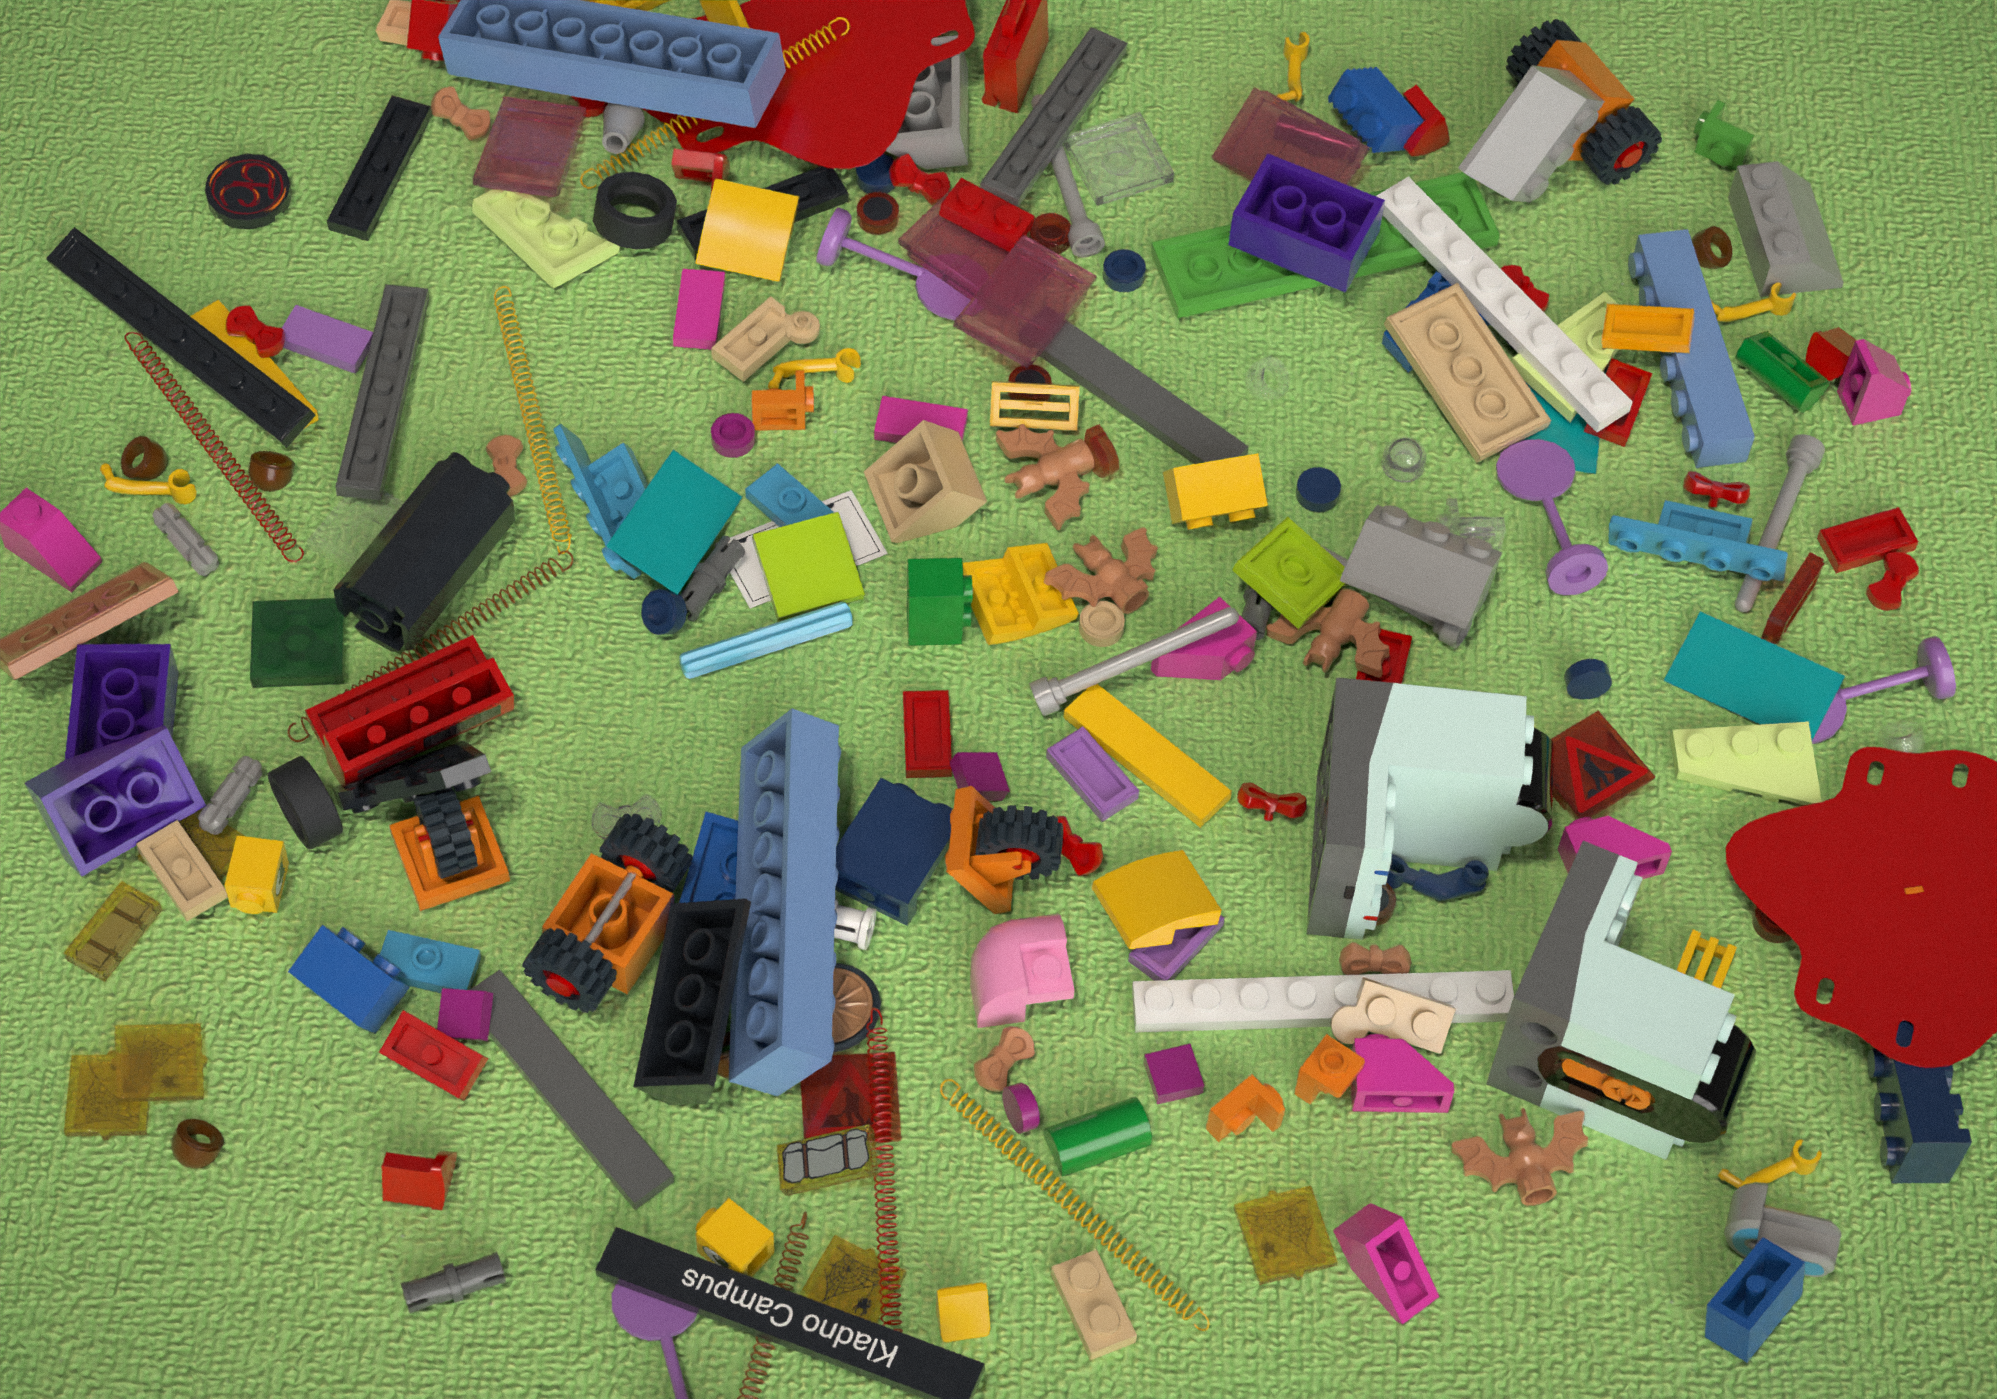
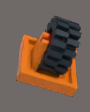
M973 786L955 790L954 808L950 813V844L945 857L946 872L993 914L1011 911L1014 878L1015 880H1024V875H1029L1031 880L1039 879L1040 874L1047 877L1052 875V870L1057 871L1059 869L1063 843V825L1058 823V818L1054 815L1047 817V811L1040 809L1037 813L1032 812V807L1024 806V810H1017L1016 805H1008L1007 811H1004L1001 807L995 808Z
M452 787L437 790L414 798L417 816L389 825L391 836L420 911L510 881L509 871L479 796L459 802Z

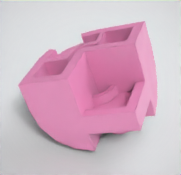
M1060 914L1012 919L991 927L979 941L971 956L970 988L978 1028L1025 1022L1026 1005L1074 998V985L1066 949L1067 936Z

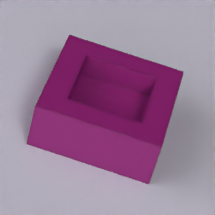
M957 752L949 762L958 789L973 786L988 801H1002L1010 791L997 752Z
M442 988L437 1029L454 1039L488 1041L493 993Z
M1191 1043L1144 1054L1143 1063L1157 1105L1203 1094L1204 1083Z

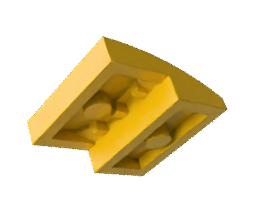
M715 178L695 264L780 282L800 196Z
M1048 543L1008 547L1003 558L963 563V575H972L973 601L971 607L988 645L1023 639L1052 630L1077 619L1079 613L1072 597L1063 600L1062 594L1057 588L1044 584L1046 572L1058 567Z
M1183 850L1153 855L1126 864L1094 880L1092 890L1128 949L1172 944L1175 930L1217 925L1222 911Z

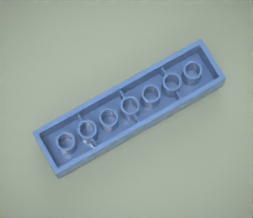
M460 0L438 36L448 75L756 128L786 72L779 33L583 0Z
M790 709L741 748L735 899L746 898L751 901L731 1004L729 1082L774 1096L781 1095L831 1062L835 1047L834 1039L832 1038V1014L836 1003L833 994V970L836 965L834 928L837 922L835 886L838 880L836 844L839 839V828L837 827V803L840 797L838 763L841 756V748L838 745L839 725L795 709Z

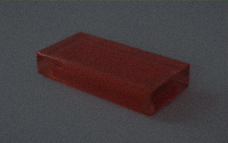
M1811 552L1808 554L1770 613L1761 639L1775 645L1776 643L1779 644L1816 586L1824 566L1823 558Z

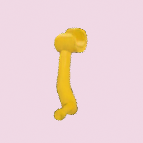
M1300 32L1299 45L1292 44L1289 37L1285 38L1283 53L1284 57L1289 61L1287 81L1290 91L1274 96L1276 104H1282L1291 99L1298 102L1302 97L1301 62L1307 58L1310 41L1309 35L1306 32Z
M1777 282L1773 284L1769 297L1735 307L1726 306L1723 309L1713 303L1712 300L1711 302L1714 312L1718 316L1717 321L1730 322L1767 311L1779 316L1787 315L1792 309L1796 293H1792L1789 298L1779 297L1778 294L1782 284Z
M844 348L834 358L802 359L778 364L773 368L775 375L768 383V389L779 388L782 378L796 375V370H804V373L835 371L836 377L840 381L850 383L854 380V370L849 366L860 368V355L855 349Z
M105 463L100 467V471L106 479L104 487L115 493L170 495L179 504L191 503L197 494L195 485L188 484L190 476L184 469L175 470L170 474L168 482L123 479L114 476L109 464Z
M1799 1139L1794 1144L1788 1158L1749 1175L1744 1181L1731 1174L1726 1168H1722L1718 1177L1720 1180L1726 1181L1738 1189L1745 1184L1754 1182L1771 1183L1793 1171L1800 1175H1808L1816 1169L1822 1152L1819 1150L1815 1158L1811 1160L1802 1158L1798 1151L1804 1140Z

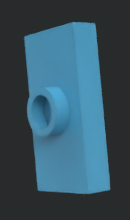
M778 463L745 488L746 498L779 527L835 513Z
M388 930L380 952L382 956L401 969L397 977L405 984L441 993L442 988L470 990L481 960L480 950L391 930Z

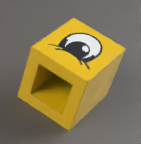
M236 836L225 881V889L230 907L237 908L247 914H260L263 911L278 912L289 866L284 841Z
M730 1198L718 1209L715 1207L710 1208L701 1217L696 1226L697 1253L707 1261L753 1277L774 1254V1233Z

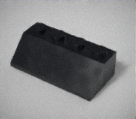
M748 899L671 903L633 1087L669 1105L707 1104L715 1087L751 901Z

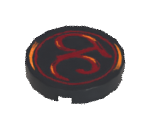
M248 153L230 157L216 165L208 175L204 189L209 210L215 217L217 216L222 219L225 225L232 228L249 230L264 227L274 222L275 216L282 210L284 213L289 207L292 195L287 171L278 161L265 155Z

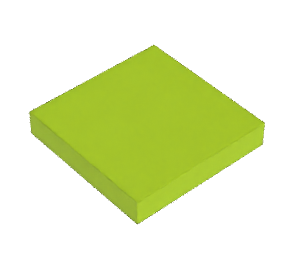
M839 511L752 535L753 545L778 622L839 602L850 603L864 599L865 593Z
M1286 517L1243 555L1232 568L1233 572L1298 629L1348 585L1340 581L1345 566L1289 517Z

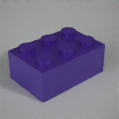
M1267 153L1232 214L1228 245L1346 293L1380 232L1385 200Z
M77 644L65 760L163 725L167 727L173 739L179 672L171 644Z

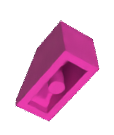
M1860 339L1854 343L1837 393L1854 426L1900 416L1907 398L1911 394V382L1907 373L1901 371L1894 355L1865 339Z
M25 488L0 512V535L4 547L71 593L102 563L98 553L58 508L28 488Z
M1218 597L1179 628L1230 606L1221 597ZM1239 615L1236 624L1153 659L1151 671L1158 677L1222 680L1233 670L1236 672L1242 671L1253 660L1257 631Z
M1610 816L1593 820L1590 817H1583L1571 822L1568 826L1564 827L1558 846V852L1567 873H1569L1584 840L1638 862L1634 875L1643 879L1664 874L1672 853L1669 843Z
M1371 1034L1363 1038L1354 1039L1352 1051L1363 1057L1365 1063L1363 1069L1351 1083L1352 1111L1448 1113L1454 1095V1083L1404 1039H1390L1382 1034Z
M1369 1203L1333 1230L1351 1270L1398 1323L1404 1324L1440 1297L1402 1216Z

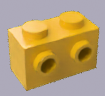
M1258 453L1181 466L1163 472L1172 524L1186 522L1187 530L1212 526V517L1228 515L1230 523L1256 518L1254 510L1268 506Z

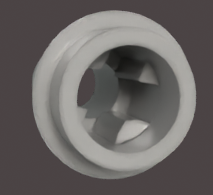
M609 103L605 107L602 144L608 152L619 154L626 150L627 146L644 125L645 117L642 108Z

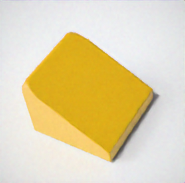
M980 1282L937 1290L936 1314L943 1342L986 1337L990 1334L986 1283Z

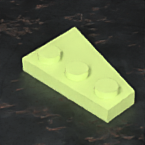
M507 182L473 199L472 212L553 289L611 258L620 251V246L588 231L587 223L575 217L569 221L551 212L548 203Z
M1603 292L1557 325L1603 372L1618 351V349L1602 347V334L1607 304H1618L1606 292ZM1519 353L1512 357V363L1523 380L1571 422L1577 413L1575 409Z
M1809 722L1672 730L1670 742L1676 779L1730 792L1734 788L1760 794L1761 799L1777 803L1779 799L1802 804L1803 806L1822 802Z

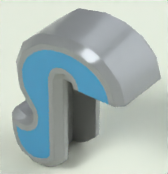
M1749 1183L1734 1191L1724 1231L1727 1244L1734 1251L1746 1258L1761 1238L1764 1237L1805 1262L1804 1276L1822 1277L1833 1272L1841 1239V1231L1836 1224L1829 1219L1765 1205L1769 1183Z

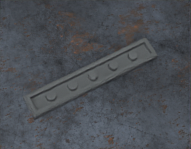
M1091 27L980 183V187L1019 207L1126 54L1128 43Z
M385 284L335 486L337 496L372 500L382 499L429 302L428 288Z
M1047 306L1019 332L1018 342L1192 463L1199 464L1248 455V445Z
M500 969L470 989L493 993L489 1027L490 1038L634 1210L674 1182V1175Z

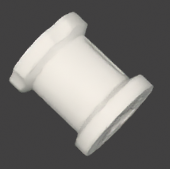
M835 899L837 922L834 928V938L857 943L859 949L867 950L874 931L876 909L869 907L866 911L838 905V901Z

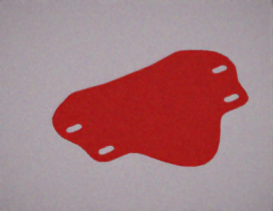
M750 0L742 3L739 6L748 27L779 33L782 53L783 50L789 52L790 46L796 48L797 42L802 44L803 38L809 40L810 34L816 36V30L822 32L823 26L829 28V22L838 17L847 19L849 30L845 35L841 36L847 30V23L843 19L836 20L830 24L831 30L836 37V40H834L831 33L824 28L825 36L830 44H827L822 34L817 32L823 48L811 36L812 44L817 52H814L811 45L804 40L805 47L810 56L798 44L803 60L791 48L792 55L797 64L793 62L789 54L784 52L790 68L787 67L784 61L786 72L756 128L707 119L703 121L701 118H695L698 123L696 125L691 117L686 116L691 129L679 117L680 124L685 131L684 133L672 121L675 132L678 135L676 138L684 150L715 154L746 141H761L799 159L827 168L851 169L868 165L882 156L894 142L904 121L918 75L927 67L960 54L972 45L975 39V31L967 11L966 0ZM706 15L693 18L697 20L708 21ZM952 30L958 32V37L940 46L931 44L932 39L936 36ZM643 109L662 123H668L670 126L671 119L677 121L678 114ZM718 126L724 129L723 134L706 142L697 141V136L702 132Z
M1863 747L1856 750L1850 756L1842 790L1834 798L1766 815L1750 821L1733 834L1726 845V864L1735 883L1767 917L1787 933L1799 946L1802 958L1794 996L1796 1003L1802 1011L1816 1019L1854 1032L1891 1059L1908 1065L1927 1068L1951 1066L1971 1056L1997 1032V761L1977 753L1956 749L1910 753L1882 747ZM1874 761L1884 765L1882 781L1878 785H1872L1867 781L1870 764ZM1957 764H1964L1969 770L1964 787H1956L1952 784V775ZM1922 886L1924 892L1906 894L1904 888ZM1823 978H1828L1834 982L1832 998L1828 1004H1821L1816 999L1819 982ZM1902 1021H1909L1914 1026L1911 1044L1908 1047H1901L1896 1043L1898 1026Z

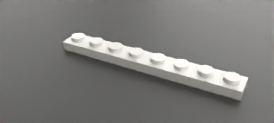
M1409 176L1376 196L1385 200L1383 216L1451 285L1456 283L1460 285L1474 308L1596 432H1599L1630 412L1633 401Z
M1511 970L1133 981L1132 998L1135 1033L1330 1027L1331 1017L1337 1009L1345 1005H1356V996L1363 977L1453 1005L1456 1010L1451 1023L1506 1022L1514 998Z

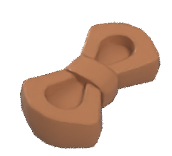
M454 87L442 88L433 95L431 101L433 116L450 119L449 122L452 125L460 126L468 140L479 139L488 132L490 128L489 111L470 109L462 104Z
M501 435L492 439L487 444L486 452L493 461L495 473L501 475L509 483L510 490L507 494L514 496L520 493L527 485V479L517 469L516 459L523 450V444L513 436Z
M1352 942L1341 950L1339 965L1346 975H1358L1365 972H1381L1383 974L1409 973L1412 964L1409 951L1402 945L1382 951L1378 945H1371L1370 950Z
M1010 1026L1003 1029L998 1046L991 1049L988 1057L974 1063V1075L982 1088L993 1092H1002L1007 1087L1008 1070L1015 1061L1029 1059L1034 1056V1042L1029 1033L1019 1027Z

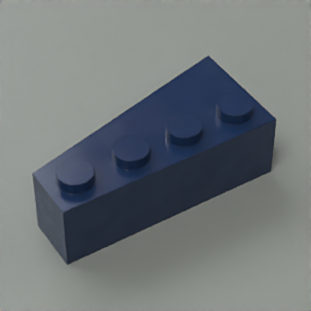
M1902 1021L1899 1023L1896 1043L1901 1047H1908L1911 1044L1914 1026L1911 1022ZM1871 1046L1872 1049L1868 1053V1072L1871 1078H1876L1878 1092L1874 1097V1115L1876 1121H1882L1884 1136L1880 1143V1157L1882 1164L1889 1166L1891 1183H1949L1972 1144L1969 1129H1959V1115H1962L1964 1111L1960 1094H1950L1954 1073L1953 1065L1936 1068L1908 1065L1887 1057Z

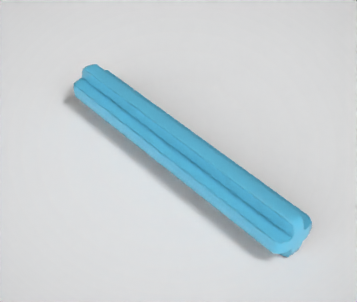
M846 602L823 607L684 652L679 656L680 667L686 678L691 679L849 628L853 624L852 613Z

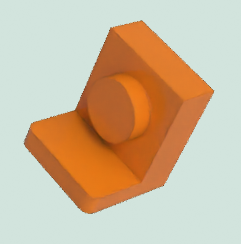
M796 370V390H781L778 388L752 390V420L755 431L805 430V412H814L813 386H805L804 370Z
M1326 1034L1300 1067L1294 1094L1308 1104L1314 1101L1320 1091L1340 1098L1363 1069L1365 1060Z
M1251 1074L1210 1109L1206 1130L1220 1142L1231 1132L1235 1135L1243 1132L1257 1116L1274 1132L1282 1124L1285 1113L1283 1100L1271 1085L1267 1083L1262 1084Z

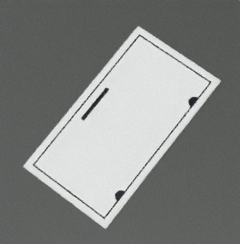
M852 490L822 501L833 512L839 511L856 566L888 554ZM773 521L733 536L727 544L729 546L731 541L735 539L745 549V555L738 561L730 573L750 609L771 601L753 545L752 535L778 528L779 526Z

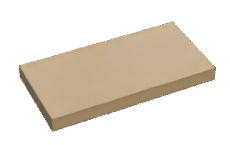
M1458 283L1386 318L1384 326L1476 463L1549 426L1551 419Z

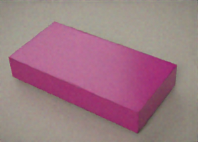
M682 268L673 332V347L711 350L717 343L726 281L725 272Z
M882 396L874 429V440L897 443L920 422L925 420L959 432L963 442L968 409Z

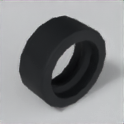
M638 172L617 173L605 178L598 186L593 222L597 231L607 241L620 247L636 250L653 248L664 243L671 235L677 200L670 187L662 180L649 174ZM628 203L641 205L652 210L656 215L642 218L628 216L619 212L614 206Z
M298 756L268 772V781L285 818L307 849H313L343 833L339 814L328 791L316 771L303 756Z

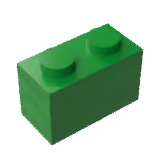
M962 558L908 559L906 605L908 646L962 645L963 627H971V603L973 601L972 575H963Z

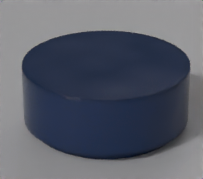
M883 154L868 165L856 167V182L859 188L870 195H884L891 192L895 186H893L890 180L889 170L894 159Z
M1120 249L1111 252L1105 258L1103 280L1109 288L1118 292H1131L1138 289L1144 282L1146 264L1138 253L1132 250Z
M1322 467L1307 469L1298 478L1296 498L1300 505L1309 511H1328L1338 503L1341 491L1340 480L1329 469Z
M657 589L651 591L645 597L641 608V616L645 627L650 632L657 635L674 634L683 627L686 620V604L679 593L676 595L669 589Z
M1597 659L1580 660L1572 664L1564 674L1567 692L1575 699L1584 700L1599 697L1606 693L1612 685L1608 665Z

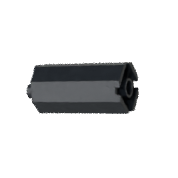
M452 452L446 460L438 461L333 589L338 611L345 618L352 612L359 619L358 623L354 626L362 636L391 652L399 651L403 645H405V651L412 650L515 522L513 500L507 494L510 490L509 483L495 472L487 473L472 465L466 457L457 452Z

